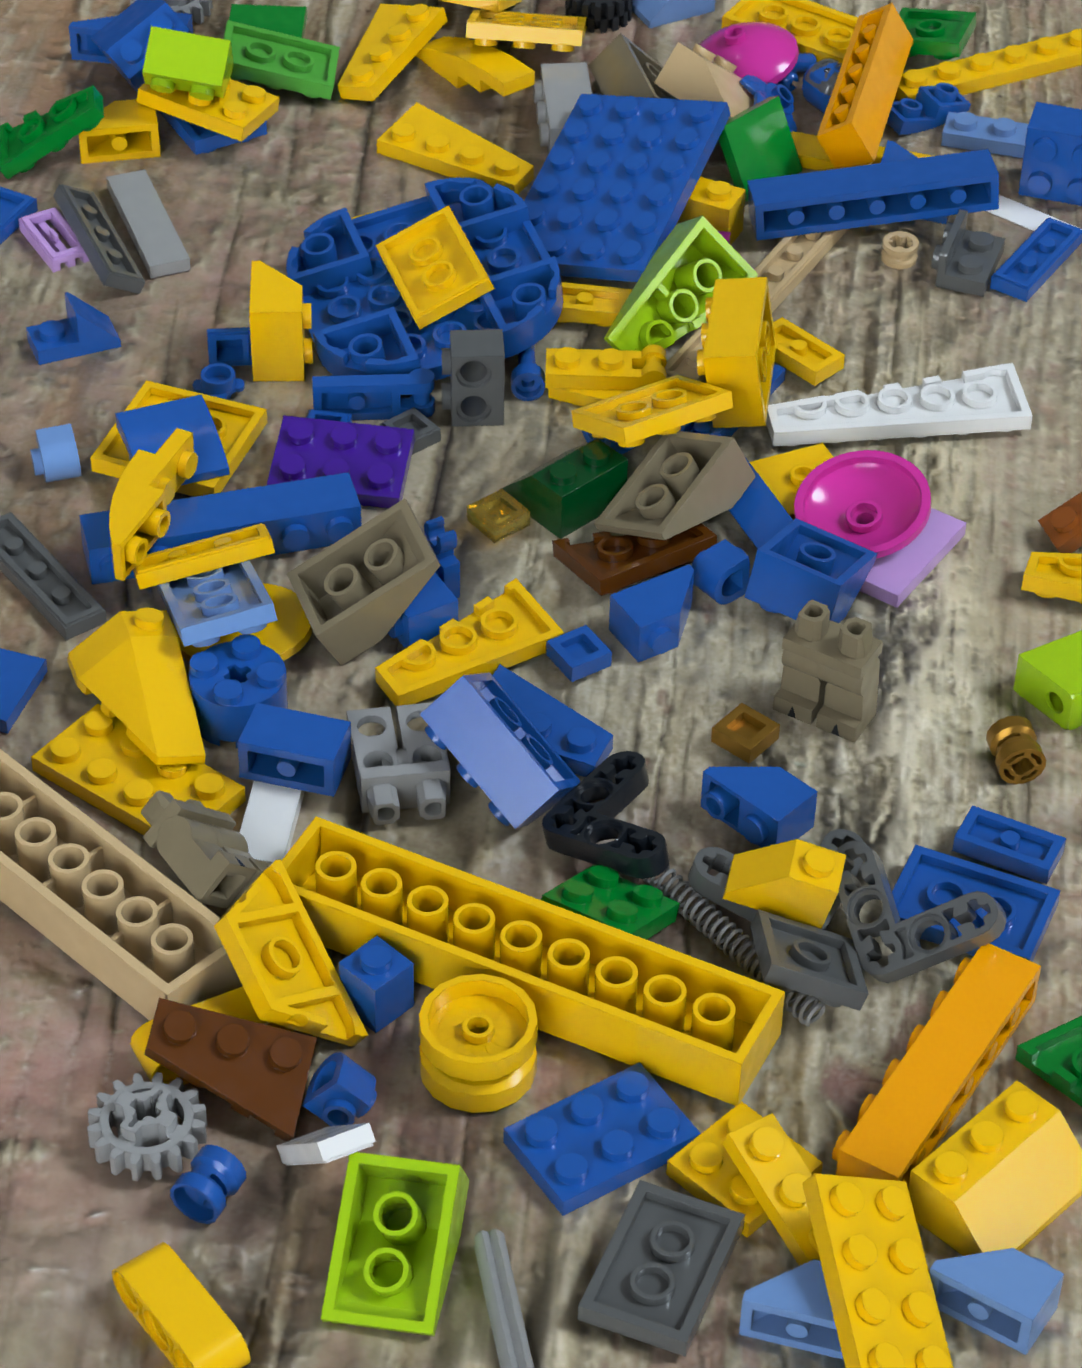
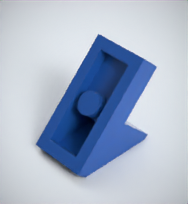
M65 292L66 319L50 320L39 325L26 327L27 341L39 365L121 347V339L109 316L68 292Z

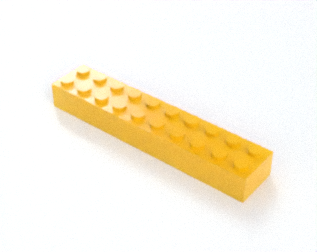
M316 816L282 859V863L324 947L349 956L375 936H379L414 963V982L435 989L443 982L461 975L487 974L505 978L524 989L534 1002L538 1030L631 1066L640 1062L649 1073L734 1106L742 1101L781 1035L785 991L320 817Z

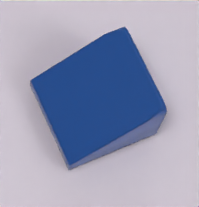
M250 327L207 329L209 365L214 363H223L229 366L252 365Z

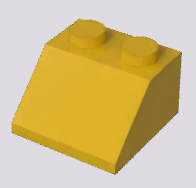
M252 261L249 320L253 382L305 381V364H313V338H305L304 329H312L311 303H303L302 285L262 261Z

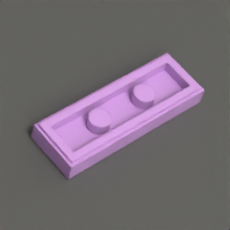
M931 508L926 526L910 544L893 554L876 559L860 592L897 608L964 537L967 523Z

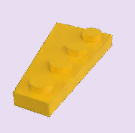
M380 3L337 85L341 99L374 101L447 22L444 8L428 7L426 4L412 6Z

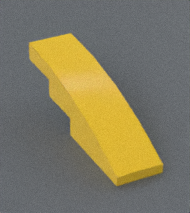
M443 36L428 42L416 55L417 58L456 88L469 84L480 93L492 88L505 97L535 85L534 70L495 47L475 45L474 40L468 38Z

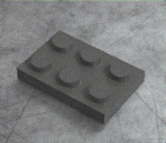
M640 1180L578 1305V1320L686 1356L744 1229L745 1214Z

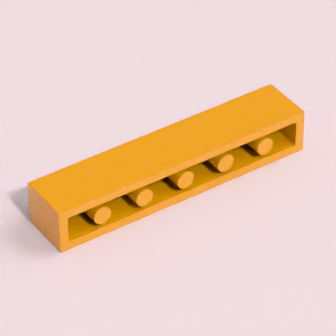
M893 3L858 17L816 137L835 169L869 165L875 160L914 40Z
M990 943L981 946L972 959L966 956L961 961L954 977V985L949 992L942 990L938 994L932 1006L930 1019L924 1026L919 1023L914 1028L907 1044L906 1054L902 1060L894 1058L889 1064L879 1093L877 1095L870 1093L864 1100L858 1113L856 1126L852 1131L845 1129L838 1137L832 1152V1159L837 1161L836 1175L906 1181L907 1187H909L911 1170L936 1150L1035 1002L1041 965Z

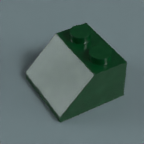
M596 438L564 452L500 489V496L555 536L562 539L595 520L603 513L627 481L628 459Z

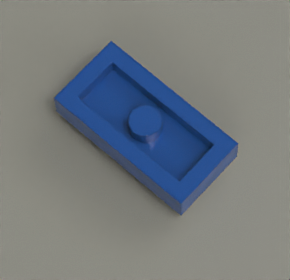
M972 805L954 836L952 851L1047 884L1064 853L1066 838Z

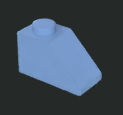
M1014 1248L935 1260L929 1272L939 1311L1027 1355L1057 1310L1064 1273L1052 1268L1047 1262L1039 1258L1030 1257Z
M813 1259L745 1290L742 1299L739 1335L843 1360L821 1262Z

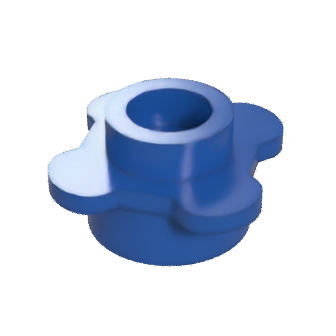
M214 363L204 367L200 373L201 379L195 380L192 384L194 392L227 400L231 398L233 393L242 392L245 388L244 381L240 378H235V370L223 363Z

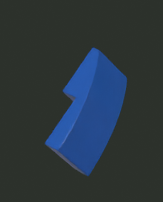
M938 83L936 86H920L915 100L903 98L900 101L893 102L887 124L899 135L923 132L945 124L948 112H968L971 103L951 84Z

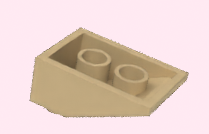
M678 42L654 84L677 99L727 102L731 114L729 119L754 106V96L740 83L742 78L734 74L737 66L697 43L691 49Z

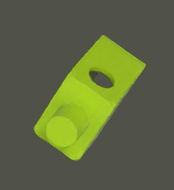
M1082 630L1018 655L1013 690L1066 730H1073L1082 726Z

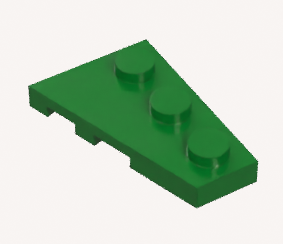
M92 85L56 101L48 113L40 116L35 110L25 114L23 117L24 123L12 127L8 122L0 125V172L7 180L19 172L25 173L33 168L37 160L48 153L58 152L63 149L74 136L82 131L87 132L94 129L101 119L104 118L103 96Z

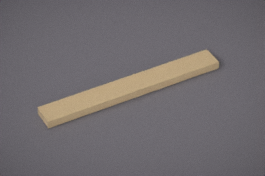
M849 229L784 237L758 264L754 270L759 274L757 277H767L772 313ZM701 327L667 361L665 367L667 378L681 375L706 383V377L699 376L697 372V350L703 349Z

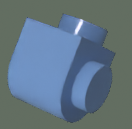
M71 423L37 429L36 441L38 448L30 449L35 476L43 474L46 483L82 476Z

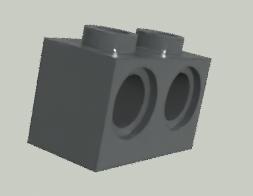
M450 330V348L441 349L442 375H450V383H442V409H451L452 427L504 425L505 352L503 330Z

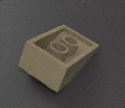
M684 431L662 435L594 525L599 531L667 540L733 508L756 476L734 437Z
M404 498L287 573V576L315 636L339 664L343 666L383 640L441 565L410 504Z

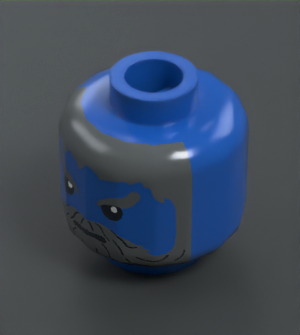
M831 58L815 62L806 70L803 76V96L807 102L823 114L826 111L842 65L839 61Z

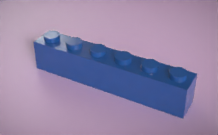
M989 149L747 180L749 217L757 241L957 215L960 209L968 211V213L999 209V173Z
M349 472L172 500L167 506V511L171 515L168 531L164 537L157 539L147 554L261 523L265 524L272 538L275 553L262 557L328 547L362 526L361 505ZM110 510L79 515L83 553L92 585L120 581L115 579L109 531ZM133 570L126 579L135 578Z

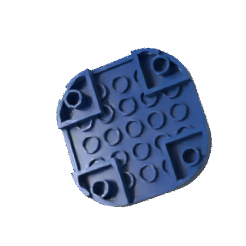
M446 178L424 183L425 197L351 219L345 207L311 224L303 231L305 239L298 248L291 247L287 257L286 270L287 276L302 285L303 303H311L312 329L305 330L309 338H313V347L322 365L333 376L409 374L412 370L427 368L434 372L436 381L450 376L442 375L441 349L450 348V330L502 329L505 358L523 352L543 339L555 326L560 317L563 307V291L557 259L555 256L550 257L530 221L529 209L525 201L514 191L496 183L493 189H490L486 185L477 184L476 178ZM449 205L495 289L419 330L375 245Z

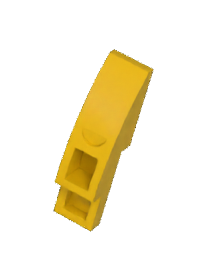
M176 428L155 454L138 449L119 478L109 512V531L115 579L124 581L136 565L139 566L143 563L148 550L157 539L164 537L167 533L171 521V515L167 511V506L172 502L175 492L184 481L194 475L198 464V456L194 453L192 432Z

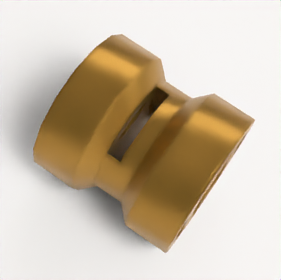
M1015 715L1002 718L991 725L986 735L989 749L992 755L996 757L995 764L1001 779L1011 784H1023L1032 781L1046 767V758L1040 744L1036 742L1037 736L1031 721L1025 717Z

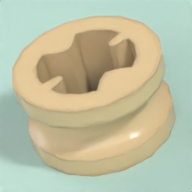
M894 231L884 236L882 240L881 261L885 265L894 269H907L916 264L919 240L915 235L904 231Z

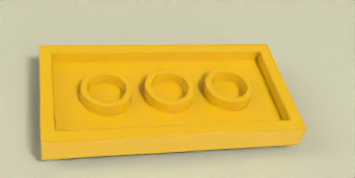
M740 0L722 16L721 29L744 22L775 24L793 34L798 44L799 53H812L816 57L817 62L831 58L842 64L858 17L809 0Z
M96 704L31 756L34 772L142 835L146 834L151 825L143 817L141 810L155 792L159 790L170 793L176 800L185 802L193 799L200 801L205 808L229 815L246 801L245 787L204 763L156 765L126 736L127 726L116 716L108 718L100 710V704Z
M814 1173L802 1185L845 1368H953L906 1181Z

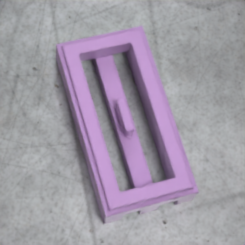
M56 207L18 219L20 232L53 273L61 270L60 263L63 262L68 268L76 266V258H80L83 263L89 262L69 223ZM50 220L51 224L55 227V229L59 232V234L64 238V240L68 243V245L71 248L67 249L65 247V245L59 239V236L56 233V231L53 228H50L45 221Z

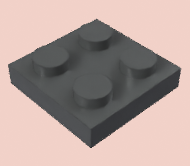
M758 909L750 928L763 981L787 993L797 991L816 997L820 1002L831 1007L845 1006L858 1011L861 1010L869 993L851 938Z

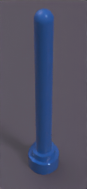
M535 345L527 350L518 353L519 365L511 373V391L516 398L523 401L536 400L545 392V373L536 364Z

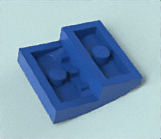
M202 395L115 413L117 429L129 452L130 460L138 449L155 454L174 430L179 428L193 433L194 453L198 456V464L194 475L190 479H186L182 485L230 474L220 437Z

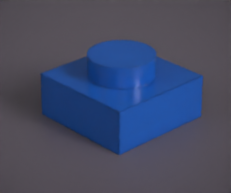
M587 625L546 641V655L571 682L612 666V651Z

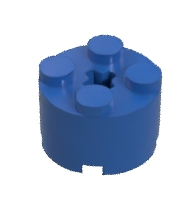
M242 634L230 642L214 645L191 657L189 670L190 691L201 737L209 743L220 746V740L235 742L236 749H238V740L256 703L288 709L285 663L274 650L262 645L256 636Z

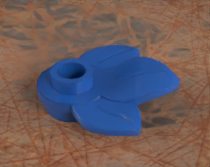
M746 75L740 80V83L754 96V105L768 97L779 96L790 132H797V126L792 116L794 112V98L784 85L765 83L753 75Z

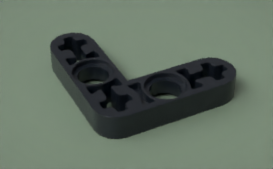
M633 751L612 754L548 811L542 819V827L549 849L597 866L610 867L618 873L634 878H652L666 871L670 858L664 836L656 831L615 819L649 784L648 771L643 755ZM604 799L597 803H588L594 800ZM615 839L608 843L596 844L603 840Z

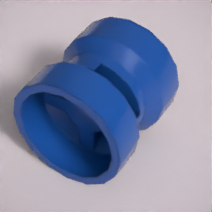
M216 1145L203 1146L191 1161V1171L182 1173L170 1189V1197L174 1205L188 1218L203 1224L214 1223L226 1207V1197L235 1195L246 1180V1170L237 1157L228 1150Z

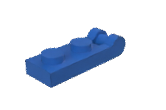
M418 368L412 370L409 374L312 376L313 410L352 414V420H388L414 407L427 418L435 413V398L431 395L435 388L434 372L427 368ZM401 395H412L410 398H401Z

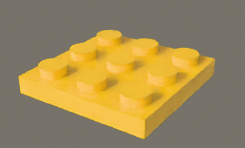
M474 9L467 20L466 38H474V44L480 46H497V41L503 40L513 41L514 48L535 49L537 43L551 44V50L574 52L575 46H582L586 29V17L509 11L493 12Z
M146 380L124 411L202 395L220 437L230 474L181 485L176 492L194 497L221 493L266 426L267 409ZM115 423L90 459L92 472L120 478L130 459L129 452Z

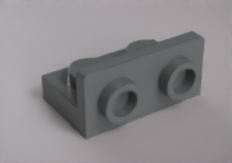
M960 209L954 222H947L943 233L942 245L937 244L933 253L931 268L937 270L935 286L984 297L991 281V276L994 274L1004 252L1005 238L993 236L983 231L974 232L966 230L968 211Z

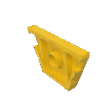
M281 859L275 860L218 920L214 928L259 1020L350 1047L355 1046L366 1038L368 1033Z

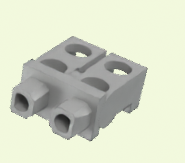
M433 702L396 706V736L390 707L346 711L347 721L351 722V758L355 770L362 813L369 812L376 825L393 824L396 820L400 819V809L418 807L419 816L425 820L442 819L446 816V805L450 804V765L447 749L442 750L429 738L425 730L414 731L407 726L408 722L412 719L422 718L420 714ZM370 722L384 726L382 734L372 736L363 735L358 729L363 724Z

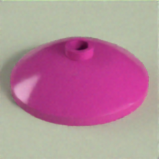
M766 22L733 24L718 30L699 43V45L715 55H719L736 65L737 68L734 74L743 78L746 75H753L765 83L776 84L792 71L799 58V48L793 34L780 26Z
M876 450L844 453L818 465L801 483L794 502L795 518L878 553L876 559L893 554L910 544L926 526L932 507L930 488L922 472L914 464L898 455Z

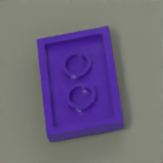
M284 415L267 485L349 472L360 505L390 508L403 498L415 443L414 429Z

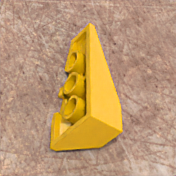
M146 607L140 608L137 611H119L68 653L67 662L76 686L85 695L93 693L101 701L100 710L108 718L116 716L127 726L126 736L156 765L205 763L206 754L180 644L167 610Z

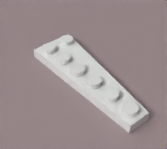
M1006 363L962 371V377L959 379L942 381L939 375L922 379V385L901 388L899 383L883 385V389L879 393L868 395L859 390H852L831 396L823 395L768 405L766 423L773 446H797L802 444H834L847 441H879L892 438H923L937 435H967L970 433L1031 429L1033 415L1014 364Z

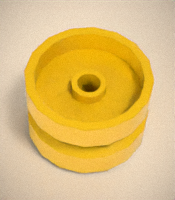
M487 974L461 975L443 982L425 997L419 1012V1066L422 1083L433 1098L456 1110L470 1113L491 1112L516 1103L531 1088L537 1071L536 1042L538 1020L535 1004L524 989L505 978Z

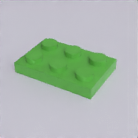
M227 20L223 39L231 40L234 63L231 79L249 80L264 84L271 89H286L302 93L309 98L331 100L340 47Z

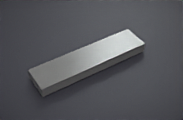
M146 170L106 177L107 189L150 278L190 271V258Z

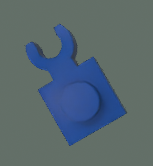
M440 516L424 523V533L441 565L435 573L455 597L459 598L460 561L454 556V549L457 547V534L454 530L445 532L444 518Z

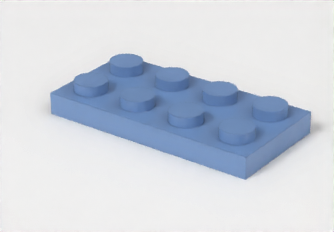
M250 560L156 585L184 647L189 645L194 647L210 646L217 643L221 636L235 632L241 634L256 633L263 630L267 623L278 621L273 601Z

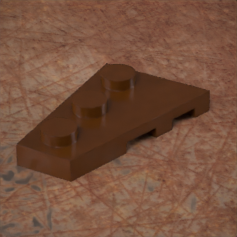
M159 998L144 1055L197 1088H206L232 1104L231 1109L248 1119L252 1116L273 1129L275 1136L287 1142L293 1140L317 1038Z

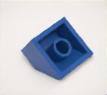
M136 0L91 37L95 45L136 93H138V88L145 83L142 71L151 26L191 33L190 29L164 0Z
M795 518L757 549L745 598L758 603L762 609L768 612L781 613L794 620L797 619L798 613L808 601L815 600L828 606L830 610L829 620L840 623L848 614L876 561L878 553Z

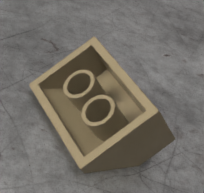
M621 33L588 65L595 78L593 86L601 95L677 99L654 84L663 66Z

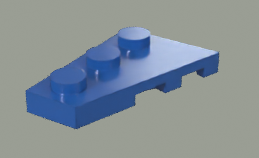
M501 664L498 666L492 676L574 774L587 777L608 758L613 749V734Z

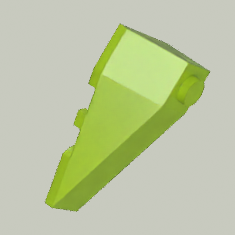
M704 216L678 223L652 256L609 328L604 340L612 348L618 350L642 351L644 347L652 344L660 345L666 349L690 331L701 327L702 323H706V297H713L715 279L754 278L759 274Z

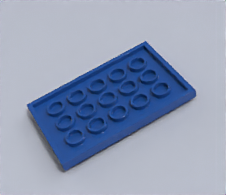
M597 94L580 95L524 199L529 209L530 221L550 257L555 256L557 259L560 276L637 282L656 250L675 228L731 115L727 102Z

